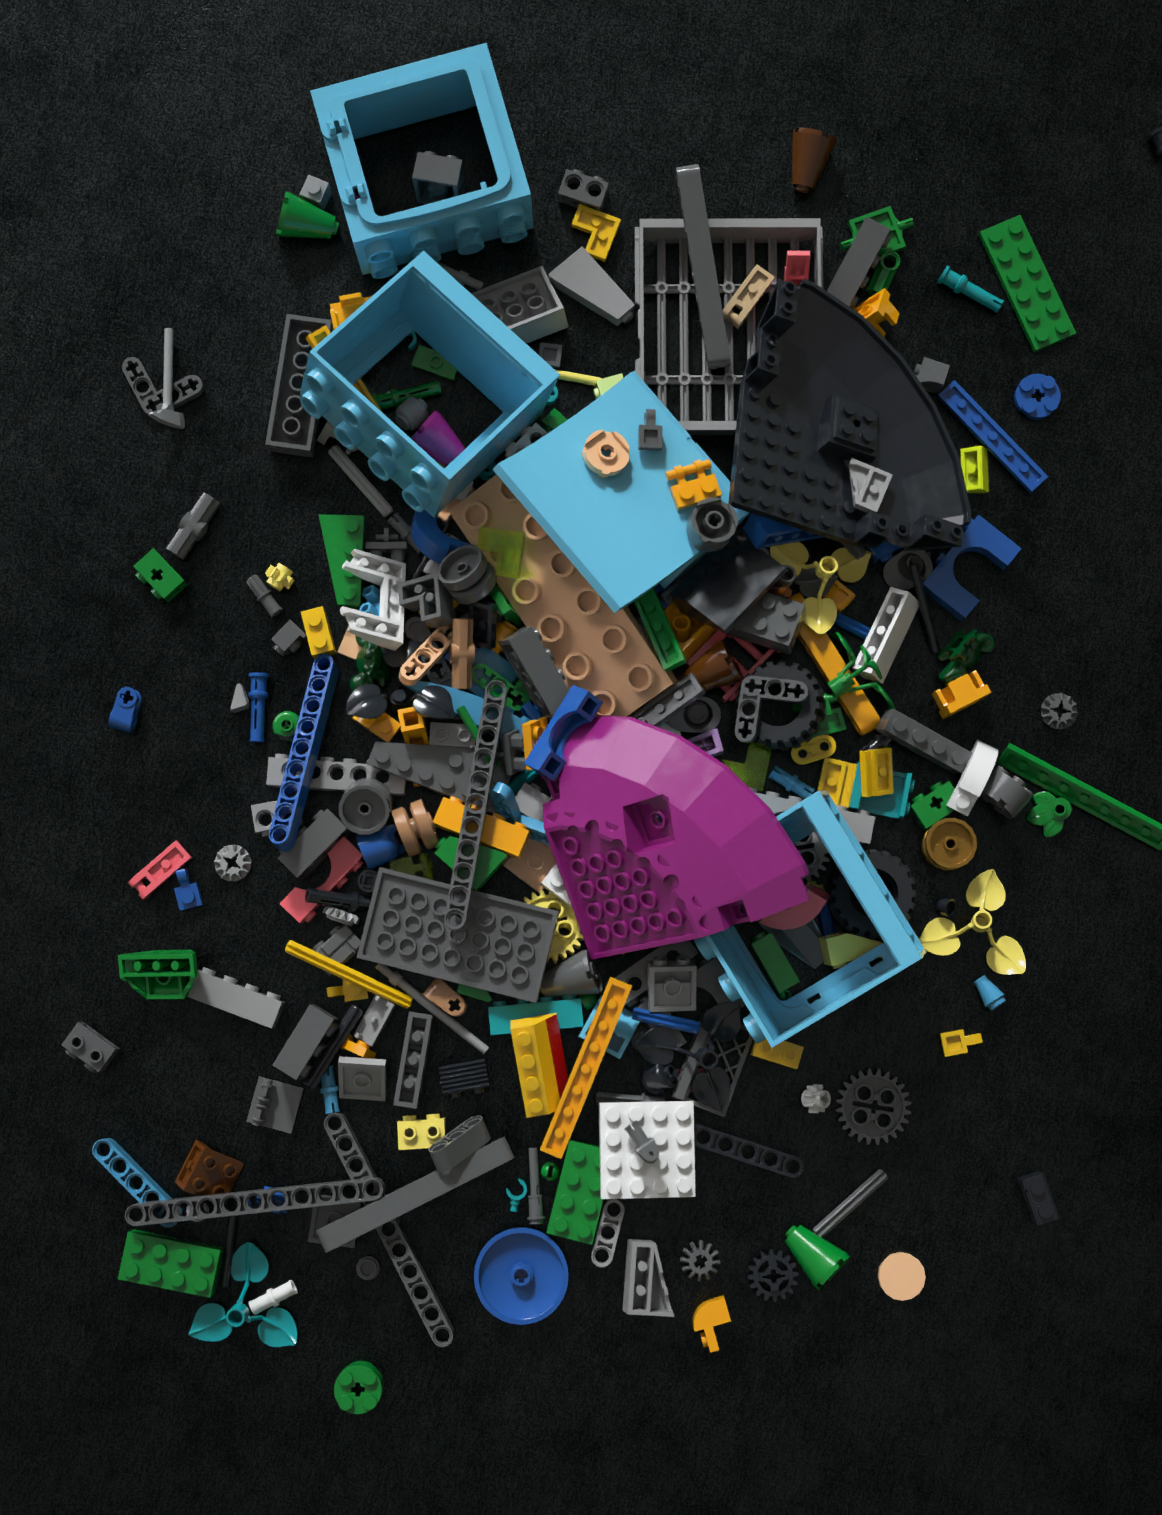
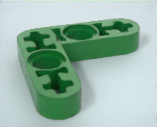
M477 663L472 666V681L483 690H486L484 684L487 681L484 678H478V680L475 678L477 676L475 673L476 669L481 670L483 668V674L488 678L491 677V674L494 675L488 684L491 681L499 680L505 684L507 693L509 688H511L512 691L509 694L514 697L520 696L519 701L521 704L512 706L513 700L509 697L507 698L506 706L514 711H520L522 706L530 701V697L519 678L512 685L485 664ZM492 690L490 695L497 698L503 694V691L496 694Z

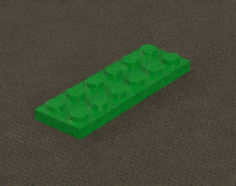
M1021 215L980 231L979 237L1033 352H1038L1075 336L1076 331Z

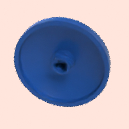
M526 1227L507 1229L491 1238L481 1250L474 1270L475 1289L483 1306L496 1318L516 1325L535 1323L553 1313L563 1300L568 1286V1265L561 1248L545 1233Z

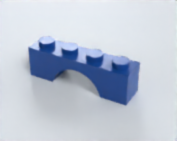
M572 685L524 764L539 775L555 781L566 763L564 747L567 739L580 725L592 722L603 702L591 692Z

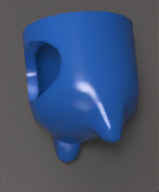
M396 824L383 826L379 831L369 835H356L359 848L369 870L392 861L406 851L404 845L399 844L398 838L395 835L397 830Z

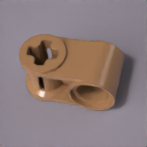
M435 978L423 993L432 1003L452 1016H462L467 1010L465 999L442 979ZM452 1001H460L459 1006L461 1009L459 1011L453 1010L452 1012Z

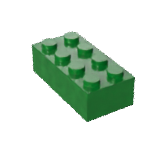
M569 1139L546 1233L592 1245L603 1199L600 1198V1146Z
M133 1229L127 1233L118 1279L211 1298L216 1292L224 1247Z

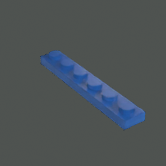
M955 380L937 396L1030 494L1048 478L1040 467Z

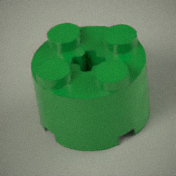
M356 1361L349 1364L341 1371L334 1385V1395L339 1407L352 1414L369 1412L375 1408L383 1394L384 1378L381 1372L370 1362ZM357 1382L360 1383L361 1387H365L362 1392H358V1389L354 1388Z

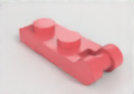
M176 840L137 873L128 884L132 888H136L140 898L145 900L174 875L176 871L189 862L192 857ZM146 877L151 882L147 887L142 882Z

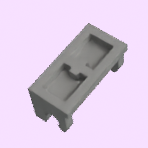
M375 994L354 1033V1037L365 1041L370 1046H375L396 1004Z

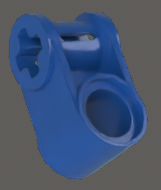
M124 687L118 691L109 717V727L129 733L134 731L142 703V696L138 691L130 687ZM131 695L133 697V701L125 700L126 696Z

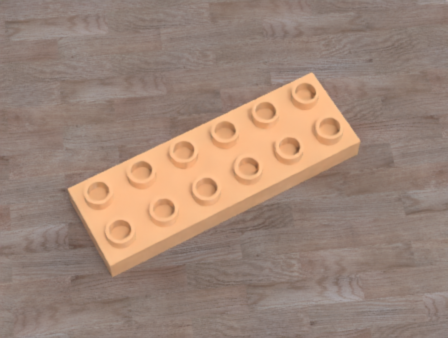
M497 474L449 510L470 544L478 547L485 555L486 560L495 569L497 584L525 626H532L533 629L536 628L542 636L541 643L545 649L548 648L554 657L552 662L556 668L563 672L566 686L571 688L572 685L585 689L603 702L596 715L630 717L679 682L672 671L667 673L663 669L651 640L628 606L617 613L610 609Z

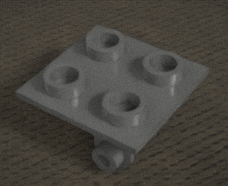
M259 1076L246 1122L291 1134L304 1088Z

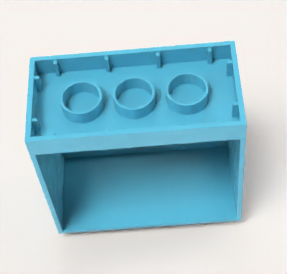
M487 43L310 91L362 275L371 273L372 277L376 279L387 278L397 273L398 265L411 262L422 251H425L434 261L439 262L441 260L440 254L458 249L460 255L474 254L484 248L485 241L501 237L503 243H514L524 239L527 236V230L533 229L531 193ZM477 106L498 178L497 183L487 188L486 182L480 183L481 190L386 216L376 215L354 139ZM353 189H358L360 199L355 200Z
M422 251L309 352L299 395L301 396L300 403L309 415L316 419L323 416L335 427L334 434L344 447L350 450L357 447L369 458L368 465L378 478L384 481L391 478L403 489L402 496L412 509L417 512H422L425 509L431 516L435 517L514 442L527 426L534 423L541 416L560 374L425 251ZM411 332H416L503 412L445 469L353 386L354 383Z
M819 790L776 816L793 844L813 832H817L884 942L790 999L780 1000L734 925L724 931L694 939L704 958L709 961L717 956L726 973L718 977V980L727 997L732 1002L739 998L743 999L750 1011V1014L743 1018V1022L757 1044L767 1039L771 1047L776 1046L919 961L926 953L925 948L828 791ZM881 956L883 961L871 967L869 962ZM819 993L821 997L810 1004L807 999Z

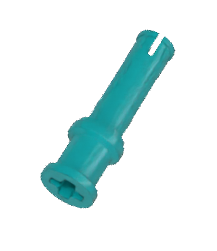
M946 266L937 282L939 285L942 283L953 289L955 294L961 292L995 313L998 312L1004 300L969 282L966 275L963 274L961 276L950 270V266Z

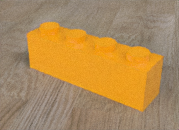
M452 796L450 799L443 797L433 820L435 827L459 836L465 807L463 801ZM472 805L471 809L474 811H478L481 809V807ZM493 813L492 816L487 814L481 845L504 852L506 855L520 860L531 835L529 830H526L527 826L519 822H514V824L505 821V817ZM471 823L467 826L466 831L474 834L478 831L479 826L476 823Z

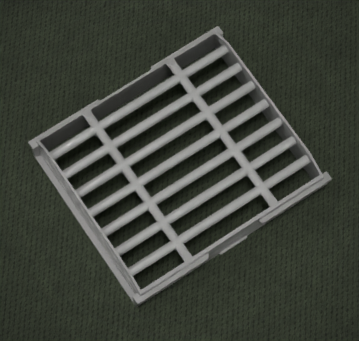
M820 218L708 219L711 243H723L724 284H718L719 292L724 293V307L733 297V293H736L742 285L733 284L732 243H746V278L755 267V243H768V272L775 277L765 292L769 293L770 299L777 283V243H790V251H799V242L813 239L814 283L823 288L822 227H820ZM640 219L639 227H635V303L639 305L638 339L640 343V358L635 360V372L646 385H658V399L666 408L667 385L680 384V421L678 422L689 435H735L737 421H734V384H741L743 375H734L733 322L729 319H724L731 366L725 367V375H712L711 370H708L703 338L702 375H689L688 293H695L694 284L688 283V246L683 219ZM643 240L657 243V284H643ZM666 243H679V284H666ZM644 293L657 294L658 375L644 376ZM666 293H679L680 375L666 374ZM755 306L747 316V360L756 352ZM689 384H702L703 421H689ZM711 384H725V421H712Z

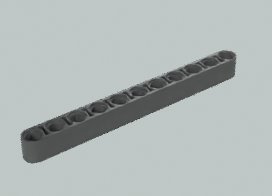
M499 680L491 681L485 690L444 917L446 926L453 932L463 931L468 922L508 698L506 686ZM499 688L503 691V694L497 698L490 695L491 691ZM490 711H497L499 713L498 718L495 720H490L486 716ZM486 733H492L495 735V738L492 742L487 743L482 740L483 736ZM487 755L491 758V761L487 765H481L478 763L479 758ZM478 778H484L487 780V783L484 787L478 788L474 785L475 781ZM475 800L483 803L482 808L478 811L470 808L471 803ZM471 823H476L479 826L478 831L474 834L466 831L467 826ZM466 846L474 847V854L469 857L462 854L463 848ZM462 869L470 870V877L465 880L459 879V871ZM457 892L466 893V899L462 903H457L454 901V895ZM453 915H460L462 922L458 926L450 925V918Z
M340 1112L329 1114L324 1120V1127L350 1179L376 1177L345 1115ZM332 1117L340 1118L342 1122L340 1129L335 1130L330 1126ZM343 1138H349L352 1141V1148L348 1151L341 1147V1140ZM353 1159L362 1161L363 1168L361 1171L352 1169L351 1162ZM372 1182L374 1189L369 1193L377 1195L380 1192V1187L377 1183ZM364 1201L362 1203L366 1206L374 1201ZM398 1218L389 1221L395 1226L393 1234L385 1233L383 1225L377 1227L376 1230L432 1341L439 1347H446L453 1340L454 1328ZM395 1244H403L406 1247V1253L402 1256L397 1255L394 1252ZM405 1266H415L417 1274L413 1277L406 1275ZM418 1286H424L428 1291V1295L420 1298L416 1295L415 1289ZM433 1307L437 1309L439 1316L436 1319L428 1318L426 1314L428 1308ZM439 1329H446L450 1337L447 1340H441L437 1336V1331Z
M378 1177L139 1202L127 1208L125 1219L132 1226L374 1201L384 1194L385 1184ZM374 1182L379 1185V1194L372 1195L368 1192L369 1183ZM346 1185L355 1187V1197L350 1198L345 1195L344 1188ZM326 1187L332 1191L331 1200H325L321 1197L322 1188ZM299 1190H305L308 1193L309 1199L306 1203L298 1200L297 1194ZM275 1193H282L285 1196V1203L283 1205H278L274 1202ZM253 1195L261 1198L262 1202L259 1208L251 1205L250 1199ZM228 1198L236 1199L238 1203L236 1210H231L227 1207ZM206 1200L214 1204L212 1213L204 1210L203 1204ZM182 1203H187L190 1206L189 1215H184L180 1212V1205ZM159 1205L166 1208L167 1213L164 1218L159 1217L156 1213ZM135 1208L141 1209L143 1213L141 1220H136L133 1217V1210Z

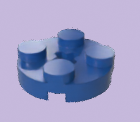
M1044 374L1027 376L1021 380L1014 393V402L1017 409L1033 420L1044 419L1051 415L1057 409L1061 398L1060 389L1055 379ZM1035 392L1042 394L1043 397L1040 399V402H1037L1036 398H1032Z

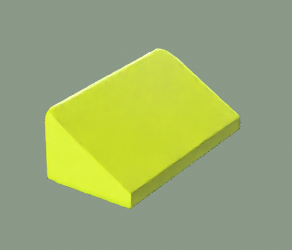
M983 446L960 449L961 467L967 493H988L987 449Z

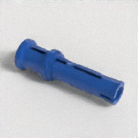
M249 673L251 678V692H248V696L251 699L250 742H265V699L269 697V693H267V678L270 675L268 673Z

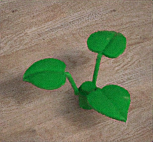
M837 631L831 632L829 635L843 644L849 658V663L837 674L838 676L828 682L836 697L838 698L846 692L851 694L854 691L872 687L883 696L889 710L895 709L892 700L877 681L852 687L855 684L853 678L868 667L875 671L880 680L883 678L878 665L872 660L870 653L863 645L860 646V649L864 656V666L851 675L846 673L855 663L856 657L845 638Z

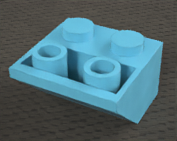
M602 995L597 1001L593 1011L591 1012L587 1022L585 1023L581 1033L579 1034V1037L583 1038L584 1040L586 1038L592 1020L595 1016ZM625 1008L621 1012L606 1052L619 1059L640 1022L633 1020L632 1012Z

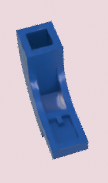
M425 509L422 512L415 511L411 524L413 541L418 549L434 562L440 564L450 552L458 547L472 545L443 533L437 525L439 514L433 517Z

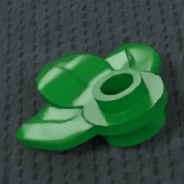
M1043 791L1034 794L1033 798L1037 806L1029 811L1026 820L1034 825H1043L1045 837H1052L1058 834L1063 829L1064 820L1072 812L1070 802L1065 798H1056L1050 792ZM1057 805L1064 807L1063 813L1059 814L1056 812L1055 808Z

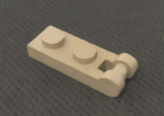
M756 264L722 310L724 319H729L733 322V326L739 328L775 277ZM735 306L742 310L739 315L732 311Z

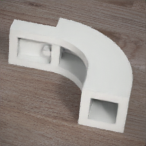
M978 739L970 751L972 755L946 804L948 807L966 816L969 815L977 798L980 797L998 756V749Z

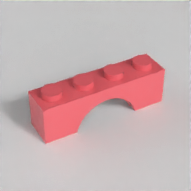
M344 836L328 852L331 861V872L327 881L316 889L332 892L336 888L341 889L349 880L347 876L352 871L356 873L364 865L362 853ZM295 887L283 899L280 905L299 923L303 924L305 921L309 923L316 916L315 910L321 904L307 903L305 901L306 890Z

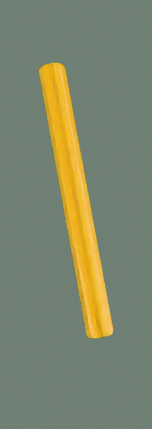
M292 940L285 947L286 953L403 1008L408 1009L413 999L411 996Z

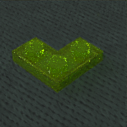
M479 527L477 547L483 551L498 553L495 576L520 579L526 533Z
M751 742L748 745L745 764L722 759V763L728 766L748 787L762 792L771 749Z

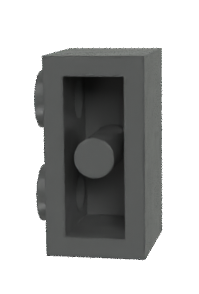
M78 1022L62 1043V1046L66 1048L65 1053L73 1059L80 1058L85 1062L83 1066L93 1073L96 1071L104 1072L120 1050L119 1047L84 1022Z

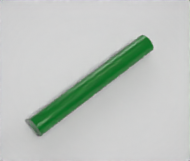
M463 705L456 709L476 742L478 728ZM483 755L489 764L491 758L487 755ZM496 759V765H495V767H497V766L499 765L497 759Z

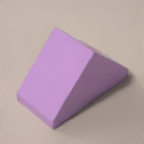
M717 729L688 739L689 742L712 757L721 755L724 751Z

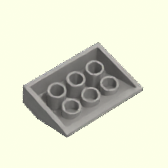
M542 266L471 293L526 344L569 327L564 307Z

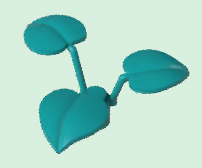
M246 1242L233 1255L231 1275L236 1281L245 1280V1285L237 1303L232 1306L227 1314L224 1307L218 1303L211 1302L201 1306L195 1314L189 1331L191 1337L202 1341H221L230 1335L233 1327H239L245 1321L249 1323L255 1320H262L258 1326V1335L264 1344L271 1347L294 1346L297 1343V1326L292 1315L287 1310L280 1307H272L268 1310L266 1317L263 1315L250 1317L248 1307L242 1303L250 1281L259 1282L263 1280L269 1271V1262L266 1255L254 1243Z

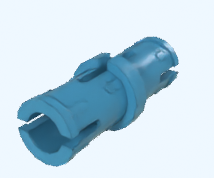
M777 765L768 777L784 786L786 791H792L803 799L811 796L815 791L814 788L800 781L798 776L790 775Z
M334 1065L329 1066L321 1079L322 1088H320V1092L323 1093L325 1114L340 1112L337 1097L339 1088L335 1083Z

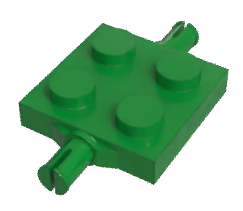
M891 206L849 220L848 225L852 233V239L840 242L842 251L848 250L867 216L890 228L889 235L892 238L886 249L881 248L878 254L881 257L887 251L899 252L906 248L902 237V230L914 227V222L912 218L899 222L894 216Z

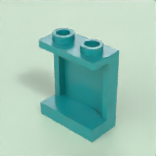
M857 762L848 809L854 811L864 810L873 815L898 820L903 819L904 815H908L910 810V802L907 801L908 793L913 792L915 780L911 779L912 773L893 771L894 794L862 797L860 762Z

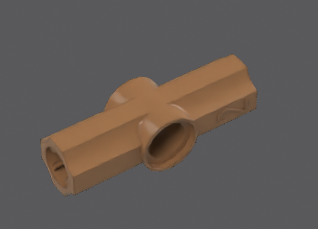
M453 618L452 643H450L449 652L450 663L452 664V688H472V664L475 661L473 619Z

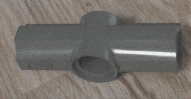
M203 492L191 512H187L181 519L178 526L179 530L166 549L184 560L195 542L205 535L209 526L208 523L221 505L220 502Z

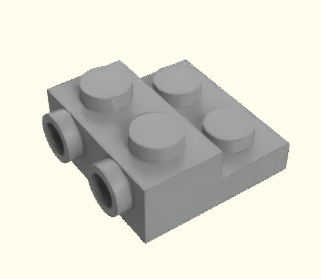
M678 956L676 961H667L666 957H654L653 961L647 962L649 1012L696 1011L697 966L694 960H690L688 956Z

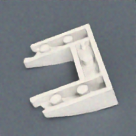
M354 549L351 552L353 559L351 562L346 560L342 565V569L380 586L379 616L344 606L340 608V613L346 617L349 624L347 629L350 633L368 642L395 651L403 644L404 607L399 605L398 583L405 582L406 563Z

